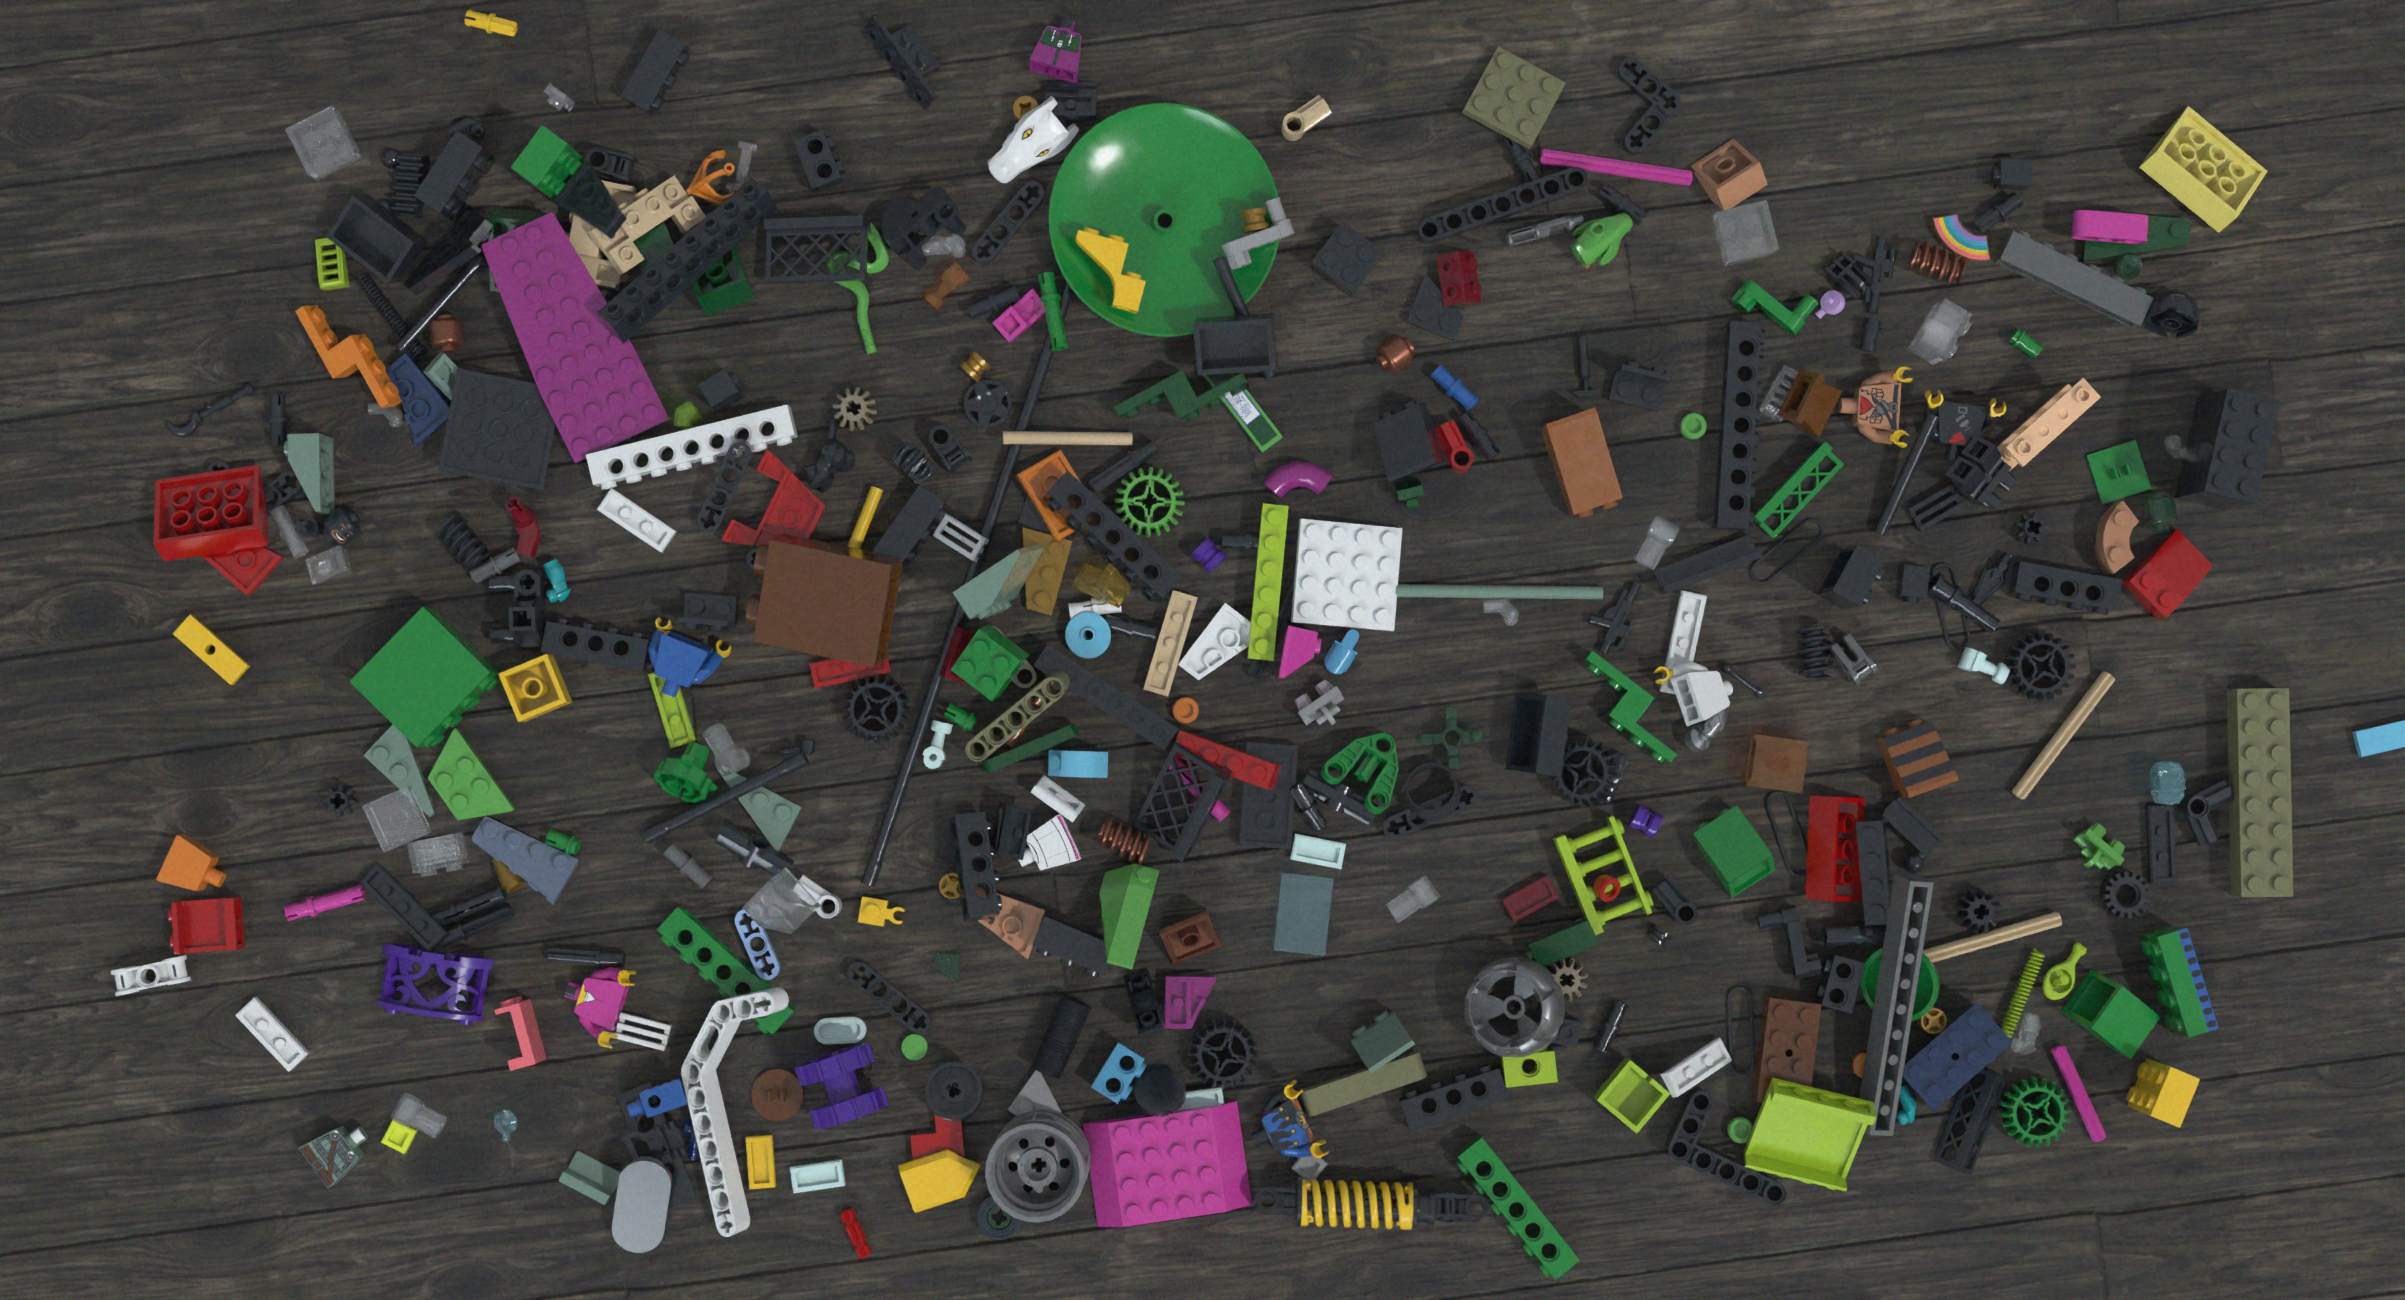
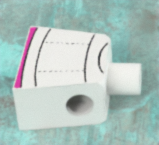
M1061 814L1055 816L1027 836L1029 847L1025 848L1024 858L1019 860L1023 867L1036 861L1039 869L1044 870L1081 859V855Z

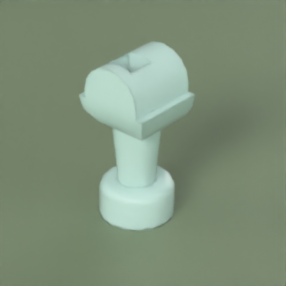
M1965 647L1958 664L1959 668L1969 672L1980 671L1992 675V680L2001 685L2005 682L2010 672L2006 664L1999 663L1996 666L1985 660L1986 654Z
M936 720L932 721L931 730L935 731L930 747L925 749L922 754L924 755V764L928 768H939L943 760H946L943 745L945 734L951 733L952 724Z

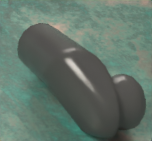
M378 402L368 403L370 415L383 414L389 420L391 427L396 428L403 424L402 418L404 415L397 405L395 407L380 408Z

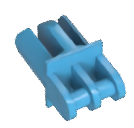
M1349 630L1341 643L1336 640L1333 642L1325 657V667L1330 673L1342 674L1346 672L1358 654L1352 650L1359 639V633L1356 630Z

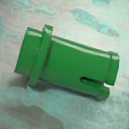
M2017 328L2008 339L2011 342V346H2017L2030 355L2031 358H2036L2044 345L2025 334L2026 330Z
M953 703L948 706V712L944 714V718L962 726L964 731H972L979 719L975 716L974 712L970 714Z
M550 829L546 837L549 840L545 841L546 845L564 850L567 855H575L581 844V840H578L577 836L573 835L570 837L554 829Z

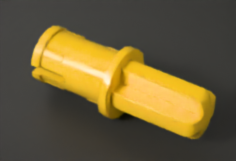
M470 9L466 13V16L476 19H465L466 26L486 30L489 34L495 32L513 37L518 30L515 21L496 17L494 13L488 15Z

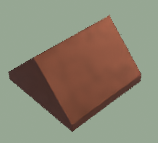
M1207 909L1163 926L1158 930L1174 966L1222 947Z

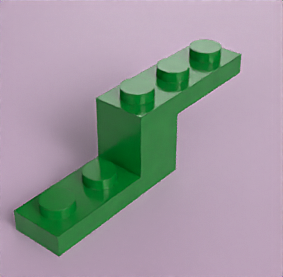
M1589 651L1583 659L1588 663L1586 668L1597 676L1601 673L1607 677L1608 681L1606 683L1616 691L1624 690L1606 714L1611 719L1608 723L1619 732L1623 729L1631 735L1629 739L1640 748L1643 745L1651 750L1649 755L1658 762L1663 763V761L1671 763L1677 754L1636 723L1654 700V697L1594 651Z

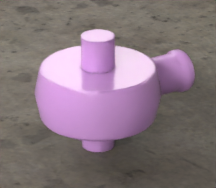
M1835 290L1826 292L1820 301L1821 308L1815 314L1820 319L1826 313L1831 315L1838 314L1845 306L1844 296Z

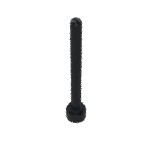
M477 254L466 263V269L397 344L398 351L405 352L474 274L483 273L489 267L482 257Z

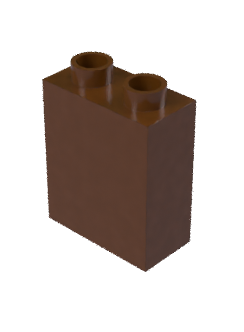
M785 533L770 539L769 545L760 544L755 556L754 573L764 576L761 596L753 594L746 611V624L756 626L753 642L870 667L877 666L887 659L904 558Z

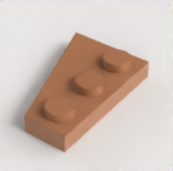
M979 886L975 887L976 894L984 898L986 896L985 890ZM997 893V895L1001 896L1002 900L1000 914L994 919L978 921L1028 959L1045 909Z

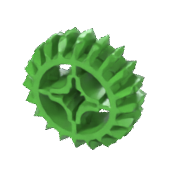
M1153 467L1148 468L1149 475H1144L1143 469L1139 468L1138 473L1140 477L1136 478L1131 472L1129 473V477L1132 480L1131 483L1125 479L1121 481L1127 488L1125 490L1117 488L1116 492L1123 495V498H1115V503L1123 504V507L1117 508L1116 513L1125 512V515L1120 519L1123 522L1129 519L1131 522L1128 524V527L1131 529L1136 525L1137 535L1141 534L1143 528L1146 529V537L1151 536L1150 529H1155L1156 535L1160 536L1161 531L1159 527L1163 526L1165 531L1169 532L1170 527L1167 525V522L1170 521L1172 524L1177 525L1178 521L1173 518V515L1182 516L1183 512L1176 509V506H1184V501L1176 500V497H1181L1183 491L1174 492L1173 489L1179 486L1178 481L1170 485L1168 482L1172 479V475L1168 474L1165 479L1161 478L1163 475L1162 469H1159L1157 476L1153 475ZM1146 482V490L1142 496L1129 497L1134 487ZM1154 482L1163 485L1168 490L1171 499L1158 497L1154 493ZM1149 489H1151L1153 500L1156 499L1157 502H1163L1153 504L1152 509H1150V515H1148L1146 504L1142 505V501L1147 500V496H1149ZM1128 505L1141 507L1145 511V523L1137 520L1130 513ZM1170 507L1168 514L1163 519L1153 523V514L1156 509Z

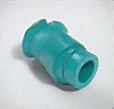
M554 559L543 565L553 587L546 592L550 603H555L557 600L561 603L569 596L571 589H568L566 584L564 567L559 564L557 559Z

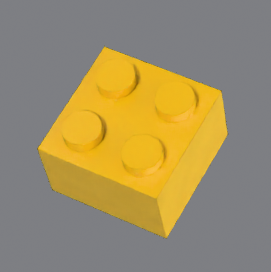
M552 654L542 655L499 673L518 722L529 721L572 703V699Z

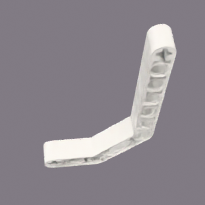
M778 987L733 996L716 1002L712 1006L681 1068V1076L718 1232L724 1237H730L746 1230L750 1225V1215L716 1069L742 1020L766 1016L784 1010L788 1006L789 998L787 992ZM717 1028L718 1038L710 1052L708 1044Z

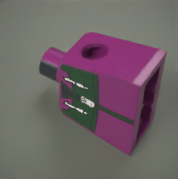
M1062 18L1058 28L1046 26L1030 57L1029 71L1077 84L1082 35L1073 32L1076 24L1073 20Z

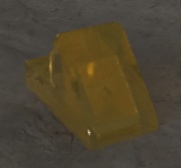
M1085 563L1073 581V588L1117 608L1121 606L1131 590V586L1111 563H1108L1104 571Z

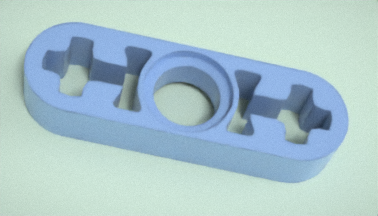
M750 908L743 909L737 913L735 925L757 975L761 979L771 980L779 974L780 962L759 914ZM744 913L747 916H753L754 920L751 922L753 930L758 927L760 932H755L748 937L746 936L745 932H750L747 924H741V920L744 919ZM754 937H761L764 940L765 947L762 951L757 952L751 948V940ZM769 951L770 956L765 958L768 964L773 963L775 966L771 970L772 975H769L768 972L763 973L761 968L765 966L763 959L757 961L755 956H761Z

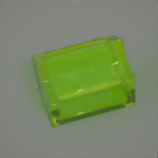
M688 401L675 409L674 426L682 429L695 428L696 421L703 417L694 403Z

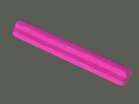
M2064 1045L2055 1046L2051 1049V1053L2092 1141L2099 1142L2106 1138L2102 1124Z

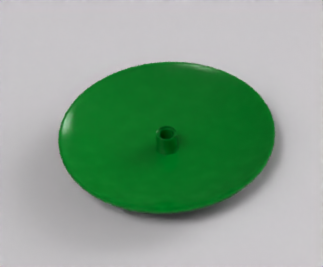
M1172 103L1140 105L1118 112L1095 125L1074 145L1065 158L1057 174L1050 198L1049 233L1051 245L1057 264L1071 289L1084 304L1106 321L1125 330L1147 336L1177 337L1194 334L1193 323L1196 318L1233 316L1235 314L1212 261L1221 256L1225 257L1222 245L1257 233L1243 232L1245 223L1244 219L1241 218V211L1265 207V221L1268 223L1269 228L1271 227L1272 221L1264 203L1278 198V193L1273 177L1260 153L1239 130L1212 113L1187 105ZM1161 215L1168 216L1171 220V226L1168 228L1159 226L1158 217ZM1084 227L1099 231V236L1108 238L1109 234L1124 238V243L1129 244L1121 274L1126 275V272L1141 275L1140 280L1146 281L1136 314L1111 307L1114 295L1112 281L1109 275L1077 245L1075 239L1078 230L1083 231ZM1279 240L1248 251L1252 263L1231 270L1245 304L1257 293L1270 272L1277 253Z

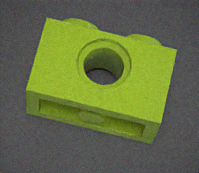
M1546 1047L1535 1054L1520 1058L1500 1056L1502 1076L1506 1088L1558 1082L1555 1052L1552 1048L1548 1049ZM1526 1059H1533L1535 1061V1067L1530 1072L1522 1070V1063Z

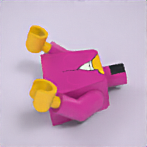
M609 967L597 970L591 976L585 977L582 986L569 982L566 987L564 997L577 1001L574 1013L579 1015V1021L598 1040V1044L602 1047L612 1049V1046L609 1045V1039L618 1038L617 1034L608 1031H613L617 1027L629 987L635 985V983H631L629 980L630 974H636L635 970Z

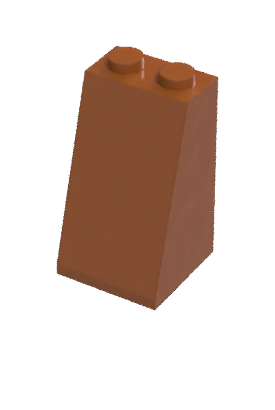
M1596 408L1585 410L1543 426L1540 431L1570 516L1578 515V518L1581 519L1594 514L1592 511L1594 508L1602 506L1604 511L1618 506L1617 500L1623 497Z

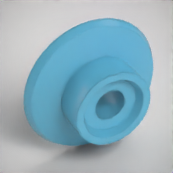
M1083 612L1077 614L1069 621L1065 631V638L1068 647L1074 654L1082 658H1095L1104 653L1108 648L1111 640V631L1108 623L1100 615L1092 612ZM1087 630L1093 633L1092 639L1086 637Z

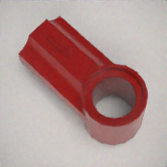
M1454 420L1440 425L1436 430L1448 457L1450 468L1457 473H1463L1470 468L1474 456L1467 447ZM1456 454H1464L1467 457L1468 463L1460 466L1456 464L1454 456Z

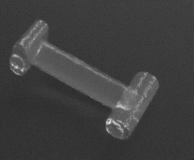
M739 141L738 148L742 149L736 182L735 184L727 182L726 193L732 194L746 183L752 151H757L756 144Z

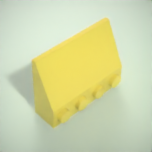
M2189 106L2181 113L2139 167L2218 233L2239 216L2268 172Z

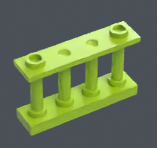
M1612 815L1606 817L1608 826L1573 840L1571 838L1567 839L1564 834L1553 838L1584 918L1589 920L1595 935L1604 932L1602 926L1605 925L1606 921L1638 908H1642L1643 913L1648 915L1652 913L1650 906H1653L1649 892L1643 891L1621 834L1625 833L1620 819L1615 820ZM1613 835L1618 850L1582 864L1581 862L1576 863L1573 855L1576 849ZM1622 859L1628 874L1616 879L1620 882V888L1632 883L1637 898L1602 912L1600 910L1595 911L1592 902L1596 900L1597 896L1593 891V887H1586L1583 877L1588 872ZM1612 884L1606 887L1605 893L1612 890Z

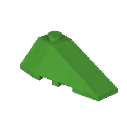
M1131 864L1105 872L1099 892V901L1102 908L1101 918L1104 925L1107 963L1128 969L1133 968L1159 870Z

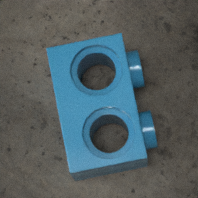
M1118 1041L1093 1081L1091 1088L1117 1104L1121 1098L1126 1100L1133 1089L1129 1085L1134 1076L1139 1078L1147 1066L1143 1063L1145 1056L1123 1042ZM1128 1055L1134 1059L1135 1064L1132 1068L1125 1069L1121 1066L1120 1059L1123 1056ZM1117 1078L1121 1082V1087L1116 1091H1111L1106 1086L1107 1080Z

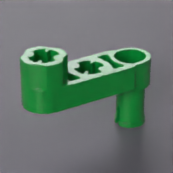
M1749 279L1745 280L1730 299L1739 310L1746 314L1756 306L1792 335H1796L1805 324L1804 320L1818 305V302L1813 297L1805 294L1792 311H1789L1759 285Z

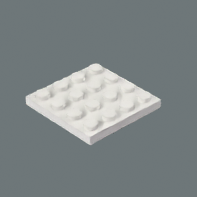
M1299 519L1291 622L1394 631L1402 528Z

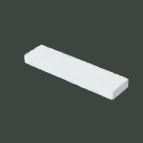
M1680 591L1664 666L1668 670L1672 669V666L1693 662L1707 599L1706 595ZM1674 676L1669 677L1665 683L1660 685V692L1676 695L1671 682Z

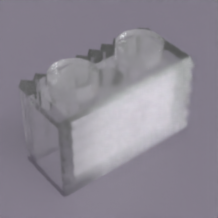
M463 832L407 843L412 873L421 872V877L436 875V869L446 867L447 872L463 869L462 864L469 863Z

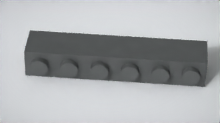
M2017 230L2007 234L1994 263L2131 329L2141 326L2154 299L2147 295L2148 292L2145 289L2137 286L2132 288L2124 284V280L2115 275L2107 276L2101 273V269L2095 265H2084L2078 262V258L2072 254H2061L2055 251V247L2047 242L2041 241L2038 243L2030 239L2031 235L2024 231Z

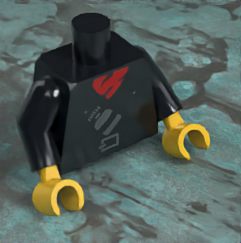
M1928 390L1925 392L1928 403L1925 405L1923 422L1927 413L1940 417L1931 438L1934 445L1946 446L1944 461L1955 462L1958 456L1961 457L1962 449H1965L1975 435L1986 439L1992 432L1999 416L2006 412V404L2004 401L2000 408H1994L1996 398H1993L1989 403L1991 411L1987 412V407L1943 401V395L1940 390H1938L1935 398H1931L1932 394Z

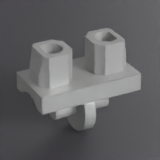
M1323 680L1315 687L1321 696L1317 700L1312 702L1307 694H1303L1295 700L1299 709L1298 713L1306 726L1314 720L1319 725L1326 720L1331 725L1336 723L1333 716L1340 711L1337 704L1343 701L1344 697L1337 686L1333 687L1327 680Z

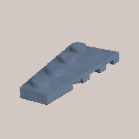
M487 816L483 818L472 836V841L497 861H502L509 867L508 870L516 876H521L532 889L547 897L546 900L553 905L578 865V859Z

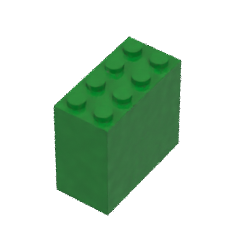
M422 607L349 682L414 746L430 747L432 745L435 747L444 739L443 733L449 727L454 728L463 719L461 714L467 708L469 710L473 709L481 701L479 696L485 690L490 691L499 682L497 678L501 672L437 609Z

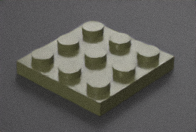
M1498 46L1462 113L1520 145L1531 149L1566 82Z

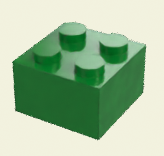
M987 624L978 629L951 671L989 700L993 701L1003 694L1029 654L991 625Z

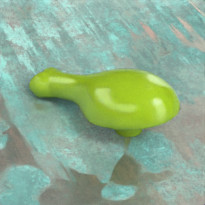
M2076 942L2069 957L2064 962L2050 968L2045 974L2042 988L2047 998L2051 1000L2064 998L2073 989L2075 984V965L2079 958L2086 954L2087 948L2082 946L2081 943Z

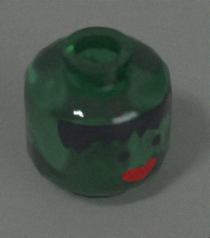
M2168 494L2147 496V500L2141 504L2143 525L2146 528L2153 529L2154 533L2168 532L2169 527L2177 523L2176 503L2174 499L2168 497Z

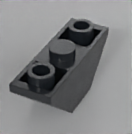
M1145 969L1123 976L1139 1037L1164 1030L1165 1025L1149 970Z

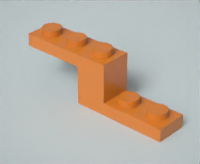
M317 305L302 306L295 311L333 379L348 377L359 369L380 408L395 407L402 402L396 385L391 382L386 373L385 365L378 359L373 350L372 342L365 334L350 335L338 343L336 334L331 331L325 320V314Z

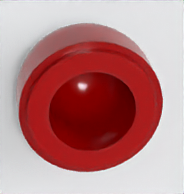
M1601 875L1594 881L1593 891L1599 899L1609 902L1619 894L1620 882L1611 875ZM1612 884V890L1605 893L1606 887Z

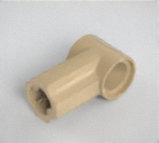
M1318 95L1295 112L1288 113L1282 123V135L1290 141L1300 139L1305 132L1331 115L1332 112L1328 104ZM1289 122H1296L1299 124L1300 129L1298 131H1291L1288 129L1287 124Z

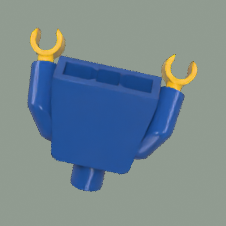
M657 618L655 621L657 631L653 633L648 651L651 665L655 668V675L666 679L661 691L662 693L676 697L680 685L689 688L693 684H700L715 672L723 658L730 655L731 645L726 651L719 649L723 640L717 642L715 652H713L714 648L671 632L672 624L670 619L667 626L660 627L662 620Z

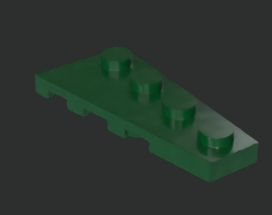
M2147 215L2149 216L2147 243L2145 244L2083 240L2081 262L2187 246L2189 244L2191 219Z

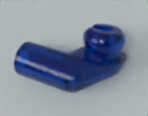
M686 1121L683 1124L682 1133L690 1135L688 1158L690 1160H700L693 1123Z

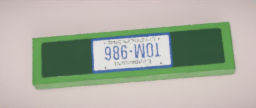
M1234 373L1203 375L1212 388L1236 376ZM1247 389L1234 397L1230 393L1222 398L1223 403L1262 453L1283 438Z

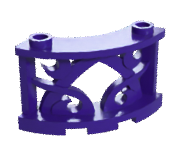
M384 943L383 953L387 954L381 997L376 1000V1005L385 1007L384 1012L400 1014V1011L431 1017L457 1019V1023L463 1025H473V1021H483L482 1010L488 972L492 970L493 959L481 955L446 952V957H444L445 954L428 952L425 948L409 944ZM418 962L421 965V971L416 974H410V971L416 970L414 963ZM432 964H437L439 977L443 982L452 987L441 996L429 1001L420 993L413 980L423 977L430 970ZM452 967L456 970V974L452 977L459 978L457 981L447 976L446 971L448 968ZM476 969H478L475 987L468 985ZM398 980H403L404 985L397 988ZM462 990L474 993L471 1010H462L457 1005L460 1000L469 1002L467 996L460 993ZM396 991L403 993L401 1000L395 999ZM411 998H413V1000H414L418 1005L411 1004V1003H408V1002L411 1000ZM447 1003L449 1010L439 1009L437 1007Z

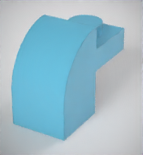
M1049 750L1048 776L1107 778L1108 752Z

